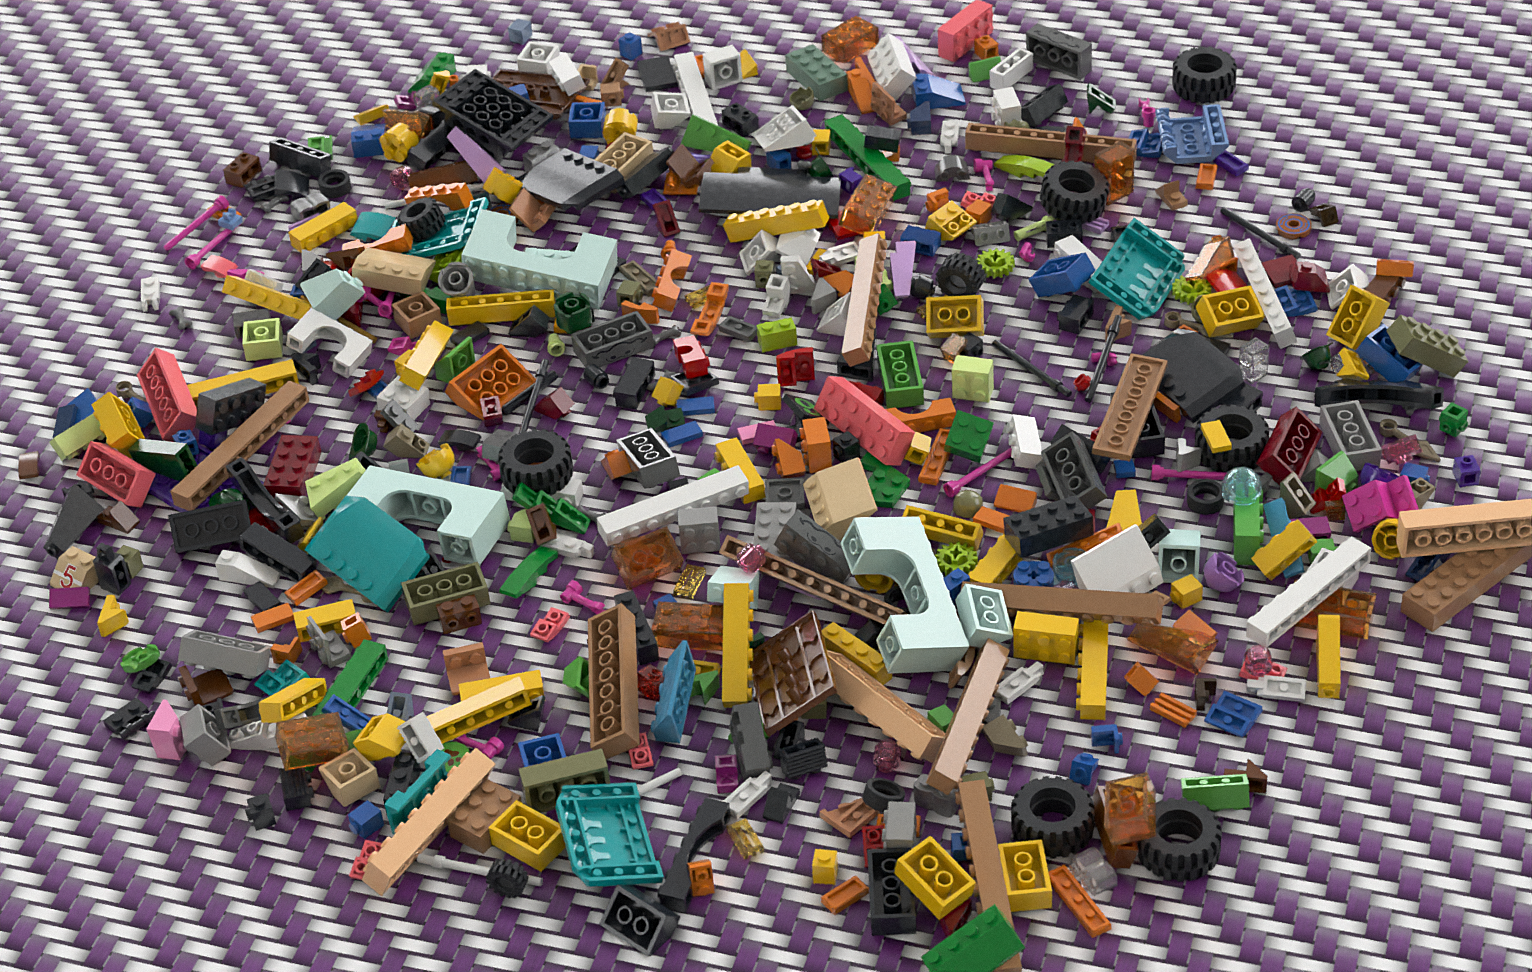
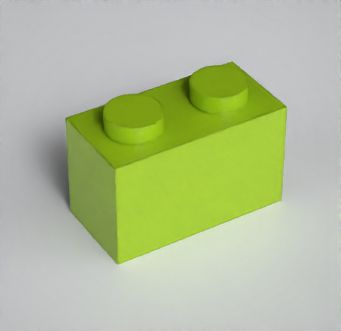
M792 317L757 325L758 343L762 353L798 345L796 326Z

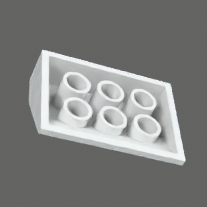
M793 105L752 133L765 152L807 145L817 136L806 119Z
M1136 524L1071 560L1079 589L1146 593L1164 583L1159 564Z

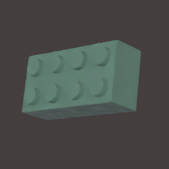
M814 44L807 45L785 55L786 71L806 89L811 87L814 97L819 101L848 91L847 73Z

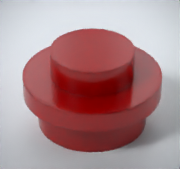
M1085 374L1079 375L1073 382L1077 391L1086 390L1090 386L1091 378Z

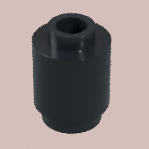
M1310 188L1302 189L1292 199V207L1298 212L1306 211L1315 201V192Z
M591 364L585 368L583 373L585 380L597 389L607 387L609 384L607 373L596 364Z

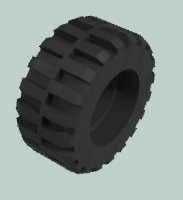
M1202 46L1185 50L1173 62V89L1180 97L1182 96L1183 99L1190 100L1193 103L1200 102V104H1205L1209 102L1210 104L1215 101H1222L1235 90L1237 64L1228 52H1223L1219 48H1204Z
M1062 161L1051 166L1045 172L1040 192L1041 205L1055 219H1081V224H1085L1087 221L1089 223L1100 217L1104 212L1109 193V183L1105 175L1098 168H1093L1090 164H1083L1081 161Z
M1222 405L1217 409L1216 407L1210 409L1209 412L1201 416L1195 427V447L1202 450L1200 461L1207 468L1211 467L1215 472L1247 473L1250 469H1256L1258 467L1257 462L1269 440V426L1260 414L1257 415L1255 410H1248L1245 406L1236 407V405L1226 407V405ZM1220 420L1228 438L1238 439L1236 441L1230 440L1232 450L1212 453L1201 430V423Z
M531 429L532 431L529 432L523 431L519 435L515 434L511 437V440L508 439L503 444L504 446L501 447L498 455L501 480L505 488L514 494L517 486L522 482L534 492L538 493L542 490L550 496L556 494V491L564 489L573 476V462L569 443L561 435L558 436L556 432H548L545 429L541 431ZM539 462H541V464L529 465V464H532V463H539Z
M1043 776V779L1038 780L1036 778L1031 780L1030 784L1026 783L1021 787V790L1015 793L1011 803V829L1014 839L1017 842L1042 840L1045 856L1050 857V859H1056V857L1060 856L1066 858L1071 853L1073 855L1078 853L1080 847L1082 849L1085 848L1093 836L1095 810L1091 795L1087 790H1084L1083 786L1079 783L1074 784V781L1069 778L1065 780L1061 776H1055V778ZM1048 812L1064 814L1069 818L1060 822H1046L1040 820L1037 816Z
M1180 797V800L1168 798L1167 801L1160 800L1156 802L1155 806L1151 805L1146 809V812L1142 813L1137 823L1136 844L1139 850L1138 858L1140 862L1143 863V866L1148 871L1152 870L1154 875L1157 877L1163 876L1168 881H1171V879H1175L1177 882H1184L1185 879L1192 881L1196 880L1197 876L1202 877L1206 875L1208 870L1211 871L1216 866L1220 858L1222 832L1221 824L1217 820L1218 817L1213 812H1210V809L1204 804L1201 806L1198 801H1188L1187 798ZM1173 834L1189 836L1195 841L1185 845L1169 843L1162 838Z

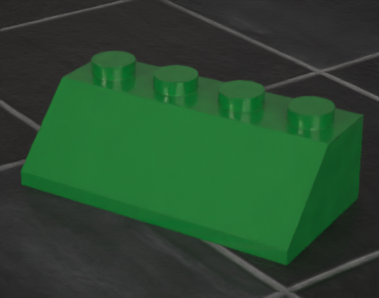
M993 904L926 952L921 958L929 972H993L1026 947L1007 917Z

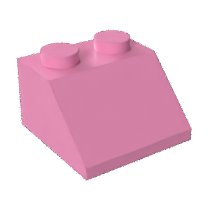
M163 699L146 730L158 758L181 760L184 752L187 751L183 745L182 728L172 707L167 700Z

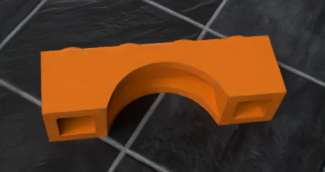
M457 182L448 185L413 187L404 197L407 205L417 199L431 197L436 201L446 204L452 211L468 208L470 201L474 200L466 183Z
M406 224L389 229L387 234L376 242L364 244L358 239L343 244L342 250L365 247V249L374 248L402 253L412 249L413 236ZM351 259L352 266L356 259Z
M675 249L671 250L670 255L666 254L663 262L664 265H662L659 273L660 276H658L656 287H654L651 296L654 298L653 306L673 312L681 288L676 286L672 280L684 279L692 255Z
M951 398L933 400L931 406L926 411L918 414L903 413L896 407L885 409L918 433L951 427L956 416Z

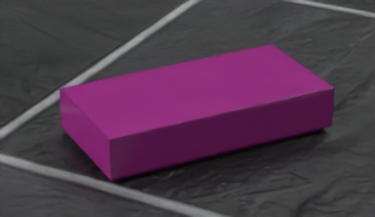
M89 587L49 589L50 609L90 607Z

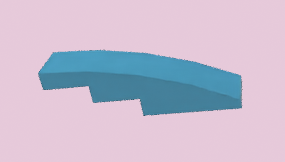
M1281 497L1263 505L1271 537L1283 532L1291 522L1287 514L1285 501ZM1300 556L1283 571L1286 579L1304 572L1302 557Z

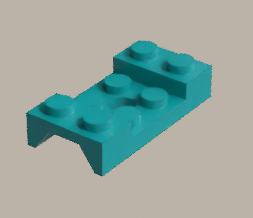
M436 749L424 762L426 771L420 775L417 781L405 793L397 791L384 804L392 834L395 835L394 831L401 822L405 824L408 821L407 817L414 808L419 809L422 806L421 802L427 794L432 795L435 792L434 788L439 781H445L448 778L445 763L451 758L450 754Z

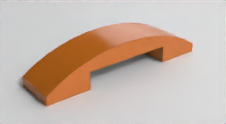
M711 282L706 293V303L699 319H695L690 334L709 336L713 332L722 314L729 284Z

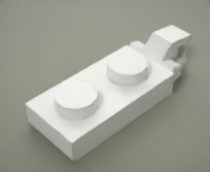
M949 120L942 123L940 146L945 147L944 154H951L952 146H957L960 121Z
M852 241L829 248L823 255L819 256V261L835 266L854 261V257L858 253V245Z
M556 533L557 539L541 545L557 550L560 555L574 559L580 556L591 559L595 554L594 545Z
M1037 661L1029 668H1019L999 683L995 696L1001 697V700L1008 705L1040 680V677L1044 674V666Z
M1270 675L1259 677L1258 680L1247 679L1246 691L1257 693V696L1299 702L1305 701L1306 679Z
M764 771L758 778L749 777L723 801L730 804L731 815L738 819L764 796L772 784V775Z

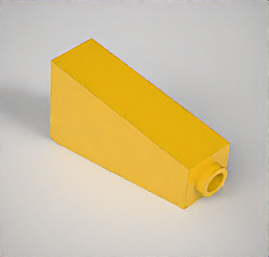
M1136 489L1116 491L1107 527L1120 523L1124 531L1134 524L1138 526L1142 524Z
M1318 615L1316 636L1318 698H1339L1340 615Z

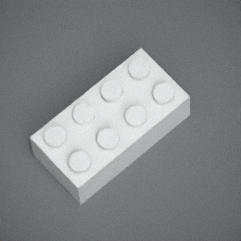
M887 33L885 37L881 38L878 45L869 52L867 57L876 82L896 101L916 79V75L903 42Z

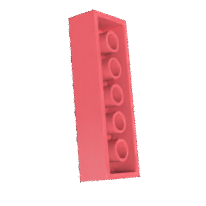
M155 348L138 372L137 377L162 440L174 442L172 435H175L177 431L189 429L192 431L194 429L197 408L174 354Z
M827 377L814 407L819 414L842 432L849 431L859 440L860 446L885 465L901 466L916 433L843 377Z

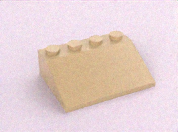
M367 248L357 256L352 267V277L360 279L363 283L362 286L414 295L424 291L436 260Z
M858 457L818 471L803 483L815 522L839 541L843 539L854 518L870 517L878 510L862 463Z

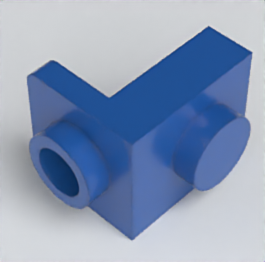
M1117 724L1091 726L1092 747L1113 745L1115 754L1119 753V745H1123L1122 732L1118 733Z
M1088 753L1078 754L1072 760L1069 779L1075 783L1090 785L1092 773L1098 767L1099 759L1093 758V755Z

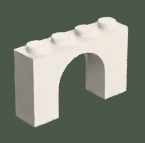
M311 308L288 332L286 346L299 353H303L316 339L331 338L338 341L344 348L334 358L332 370L349 378L371 353L373 341Z

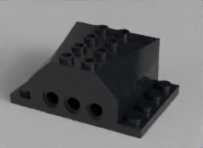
M477 69L472 70L432 102V106L445 113L444 136L446 138L456 126L499 164L508 152L512 153L553 120V114Z

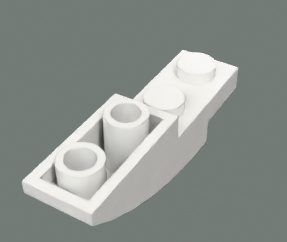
M302 713L283 723L269 724L260 720L230 730L228 737L230 748L265 750L291 745L295 736L306 732L308 717L305 713Z

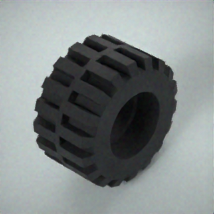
M424 197L411 202L402 209L397 221L399 225L406 224L413 236V241H422L436 234L444 226L446 219L436 200L431 197Z
M965 253L950 254L936 272L935 281L938 282L937 286L941 288L940 291L945 293L946 296L976 295L984 283L985 272L982 269V265L978 264L976 259L971 258L972 256H966Z

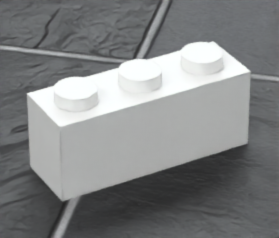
M1018 48L990 70V87L994 89L1009 88L1033 70V53Z
M567 53L549 61L551 66L549 71L562 92L566 91L567 95L570 96L586 87Z
M1013 414L1011 421L1006 426V432L1009 434V445L1012 448L1011 457L1014 458L1015 466L1036 469V465L1042 459V448L1035 417Z

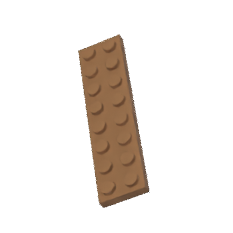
M1130 354L1092 447V454L1125 461L1131 460L1166 371L1168 360Z

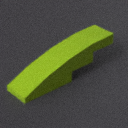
M1004 155L993 163L994 167L1018 178L1026 175L1033 179L1037 176L1044 177L1045 172L1055 165L1041 159L1021 155Z

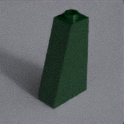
M139 439L128 449L132 459L153 472L179 482L198 466L187 443Z

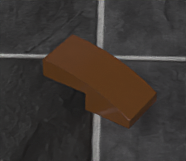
M39 451L19 455V480L39 476Z

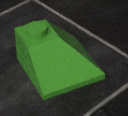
M468 336L434 364L437 379L449 383V381L476 362L472 337Z
M1341 450L1316 469L1314 492L1319 487L1326 490L1327 486L1337 477L1344 480L1346 493L1359 487V475L1344 451Z
M579 656L564 668L562 683L588 699L589 661Z

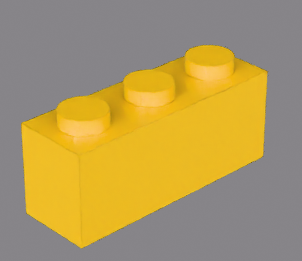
M1297 519L1290 522L1283 532L1273 536L1265 547L1259 548L1251 559L1262 573L1272 581L1318 541Z
M352 599L294 612L293 615L300 642L312 639L306 629L308 625L307 617L311 616L323 634L331 630L339 634L344 632L340 621L355 614Z

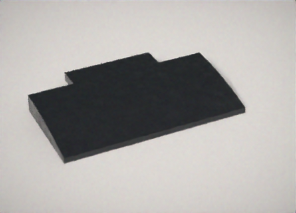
M739 167L738 173L704 172L699 213L742 214L747 211H760L763 208L772 209L780 205L789 206L794 203H807L810 200H823L829 218L838 219L841 178L807 176L806 169Z

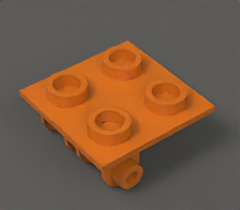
M669 168V173H666L663 195L697 194L698 186L696 184L687 189Z

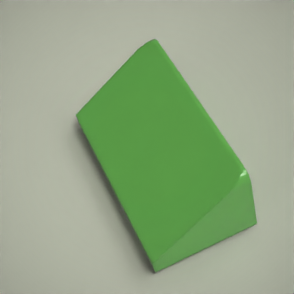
M997 56L970 62L969 77L971 81L975 83L990 79V70L1001 62V57Z

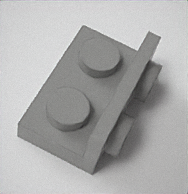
M1005 220L976 224L970 228L971 233L974 235L976 246L1010 241L1009 224Z

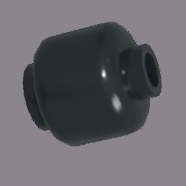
M918 274L916 277L913 276L910 294L922 300H926V297L929 296L932 297L936 290V287L933 286L934 280L922 274Z

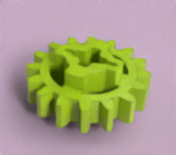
M996 248L993 251L991 249H988V252L982 251V255L978 254V259H976L977 263L982 265L987 278L989 276H992L993 279L998 276L1003 278V274L1008 276L1009 272H1013V268H1015L1014 255H1011V252L1005 253V249L999 251Z
M1187 274L1186 277L1180 276V280L1175 279V283H1172V296H1175V300L1180 299V303L1187 302V305L1193 303L1199 295L1211 294V284L1206 279L1203 280V276L1197 277L1196 274L1193 276Z
M957 541L954 545L952 542H949V546L943 544L942 549H937V554H935L941 573L945 572V576L957 568L969 574L978 564L977 551H974L973 546L968 548L967 543L960 545V542Z

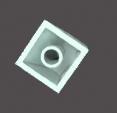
M337 268L300 284L312 308L333 320H337L366 293L360 279L357 277L353 278L346 271L342 272Z
M1169 529L1171 533L1159 542L1158 564L1163 581L1165 583H1172L1190 574L1198 580L1201 531Z
M720 566L708 581L707 601L724 605V583H749L750 590L754 591V602H750V609L758 608L759 570Z

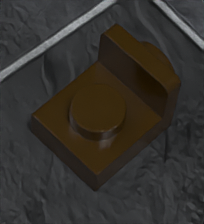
M1323 203L1310 208L1311 215L1320 218L1322 227L1339 222L1336 205Z
M1195 678L1194 696L1197 711H1205V702H1209V696L1216 695V678Z

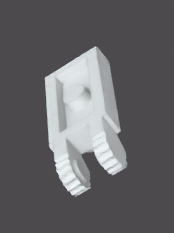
M159 277L141 279L143 312H147L148 305L151 304L154 310H159Z

